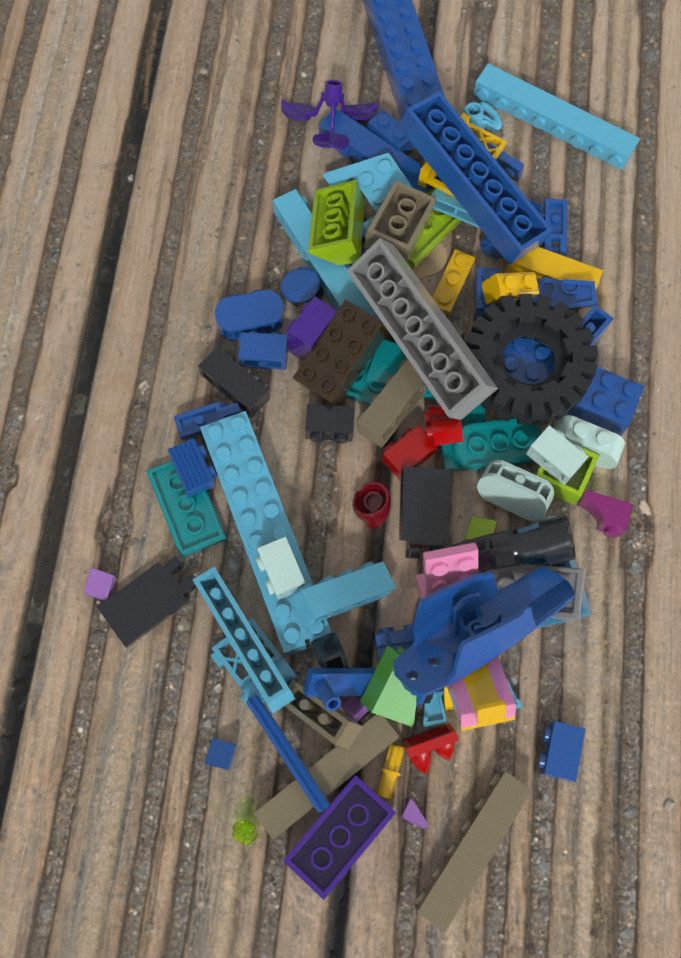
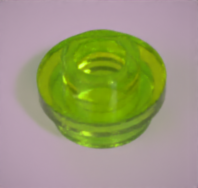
M248 821L236 822L232 827L234 830L232 837L242 844L251 845L252 841L258 837V833L255 831L256 827Z

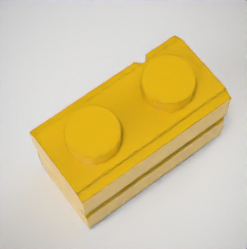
M534 272L495 273L490 279L482 282L483 294L487 305L499 304L500 299L512 296L514 302H516L519 294H532V298L539 294V287Z

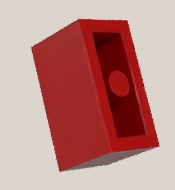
M420 425L414 429L408 428L401 435L402 439L397 443L391 442L383 450L382 462L400 482L402 467H419L437 451L438 445L434 446L433 439L428 440L427 432Z

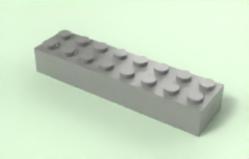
M379 238L347 272L447 416L461 420L498 388L394 244Z

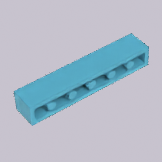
M212 567L194 578L193 582L271 712L275 713L295 700L291 690L216 568Z

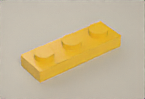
M456 249L432 297L444 315L450 316L476 258Z

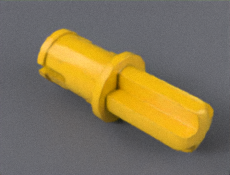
M395 744L389 746L384 768L380 769L383 772L378 791L376 792L378 796L388 799L393 798L392 795L397 777L401 775L399 769L404 754V748Z

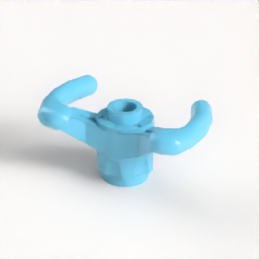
M472 102L464 107L463 113L471 116L470 123L493 132H497L502 128V121L498 112L486 102ZM483 111H485L491 118L483 115Z

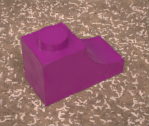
M588 490L583 492L577 506L586 509L592 514L597 522L598 531L612 538L620 537L627 531L633 503Z

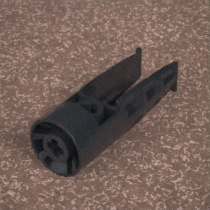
M566 513L539 518L538 530L518 533L517 529H510L445 547L449 548L476 543L478 548V571L519 566L524 564V559L542 555H545L549 565L576 560L572 531Z

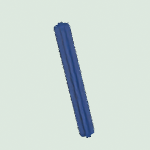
M257 694L250 697L246 701L248 707L316 811L319 813L329 807V802L260 697Z

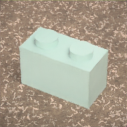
M550 425L530 446L526 454L563 485L571 479L588 458L580 446L572 444L560 430L553 429Z
M283 537L257 548L259 556L255 557L260 572L265 570L269 578L265 580L269 594H275L277 600L299 592L298 589L306 583L287 538Z

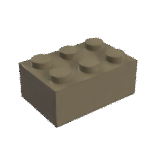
M395 180L367 230L364 247L369 249L381 238L394 244L405 261L408 262L432 217L437 198Z

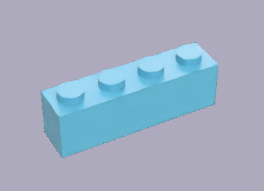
M368 562L359 568L360 570L354 571L351 568L342 572L337 578L331 575L320 580L319 584L313 585L311 582L301 586L298 589L299 593L292 598V601L304 627L384 598L395 590L396 586L384 562L377 564Z

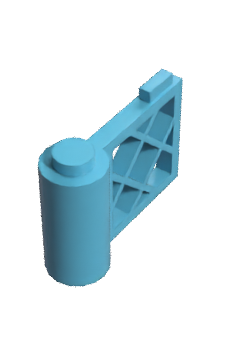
M251 618L248 621L249 624L257 632L259 640L262 639L265 644H262L264 648L270 649L274 656L271 659L288 685L297 676L255 620ZM227 637L212 647L214 653L210 656L219 668L225 666L243 691L239 696L248 707L246 701L256 694L264 703L265 701L250 675L243 680L238 677V663L242 664L238 655L236 654L235 658H227L220 652V650L230 644ZM228 662L234 663V667L232 668Z

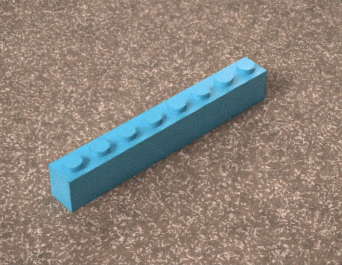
M487 64L476 80L473 96L481 101H485L499 110H503L517 119L523 120L537 129H541L555 138H559L621 170H624L639 143V137L491 64Z
M294 189L272 200L273 213L308 268L314 269L319 274L320 286L333 307L338 311L346 299L380 320L347 272L350 268L348 264L338 266L309 254L308 245L312 213L308 209L305 197L303 195L300 196L297 190Z

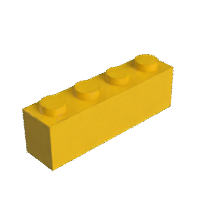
M537 247L513 264H508L505 273L534 272L536 278L595 281V288L597 289L603 270Z

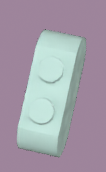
M565 415L556 420L553 429L560 430L568 441L599 455L595 466L603 469L617 467L625 446V441L620 435L571 415Z
M504 460L490 462L477 484L478 492L484 500L529 521L543 518L554 498V489L548 480Z

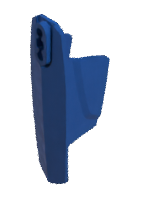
M545 567L536 569L501 590L498 589L494 574L491 571L475 573L443 587L419 601L413 628L414 643L394 660V675L402 683L404 689L412 693V695L425 697L437 692L486 665L521 641L574 599V590L565 578Z

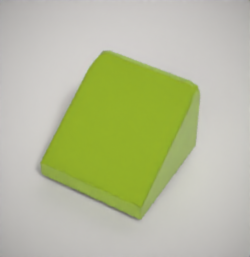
M471 517L465 540L494 533L497 521Z

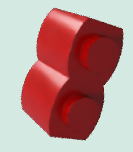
M439 403L427 405L428 411L424 412V420L428 440L433 439L434 446L463 442L461 420L448 417Z

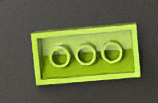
M357 180L315 190L308 245L309 254L338 266L354 263L361 257L365 199Z

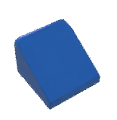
M212 738L205 764L230 771L237 744Z

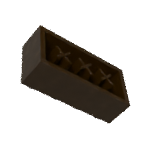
M345 299L292 378L300 386L328 404L339 406L389 331L381 320Z

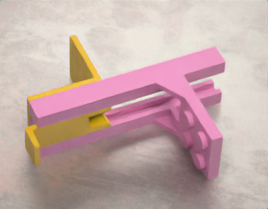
M476 543L423 553L424 574L416 575V589L420 600L443 587L478 573V548ZM498 656L466 677L443 688L445 711L455 710L461 731L515 720L516 703Z

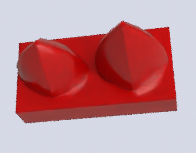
M449 723L402 739L401 741L406 754L419 771L427 774L431 765V751L435 750L440 757L450 761L455 751V742L459 740L455 729Z

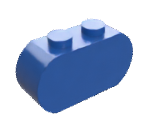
M254 290L248 294H233L223 298L215 308L218 331L224 338L230 341L240 340L241 333H247L248 331H257L262 334L278 332L284 323L283 301L277 293L271 290Z

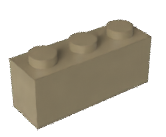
M292 680L288 687L295 700L285 705V707L334 745L350 749L363 726L339 708L335 711H328L319 697H306L303 692L304 684Z

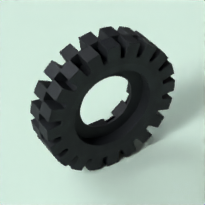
M519 294L516 302H514L512 296L500 299L498 307L494 303L487 307L483 312V316L477 317L472 325L471 332L469 331L466 345L498 388L481 403V406L489 413L496 409L499 411L497 418L509 422L510 417L517 418L518 425L529 426L531 420H536V424L541 425L549 423L552 417L556 420L567 415L570 409L573 410L579 404L596 374L598 364L594 362L598 357L597 345H590L594 339L590 328L582 330L581 326L584 320L577 312L572 316H568L566 313L569 306L559 301L556 307L550 306L551 297L539 295L537 302L532 301V294ZM520 337L540 339L553 352L555 366L552 374L546 380L536 384H526L515 380L508 374L503 364V352L506 346L511 341Z

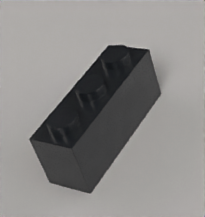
M216 347L198 365L200 375L230 401L238 403L240 409L243 412L246 411L250 418L270 400L269 386L262 379L257 380L254 378L248 367L243 364L240 366L235 362V358L227 350L223 352L219 347Z

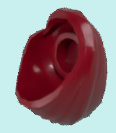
M370 481L354 494L352 502L353 511L357 518L362 520L367 527L371 529L381 527L389 516L391 495L388 487L382 482Z

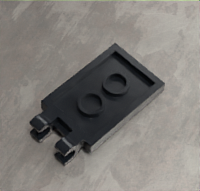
M401 468L399 541H406L405 558H419V545H430L429 551L443 549L442 543H449L450 469Z
M177 556L169 560L164 567L159 562L97 606L126 648L186 605L188 601L184 596L197 588L191 575L185 578L181 584L173 576L184 568Z

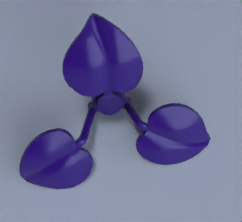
M327 80L325 82V92H321V98L317 107L290 103L282 99L281 109L283 114L290 119L306 121L310 120L311 116L316 117L323 101H325L326 106L331 107L329 134L320 133L314 135L313 143L322 148L333 147L334 149L343 150L348 148L349 139L345 135H334L335 107H338L339 103H341V112L348 114L350 118L371 120L377 113L379 102L366 105H345L344 93H342L343 83L338 80Z

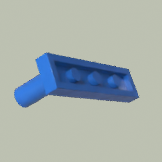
M309 668L303 692L306 697H319L328 711H335L341 705V700L338 696H363L376 668Z

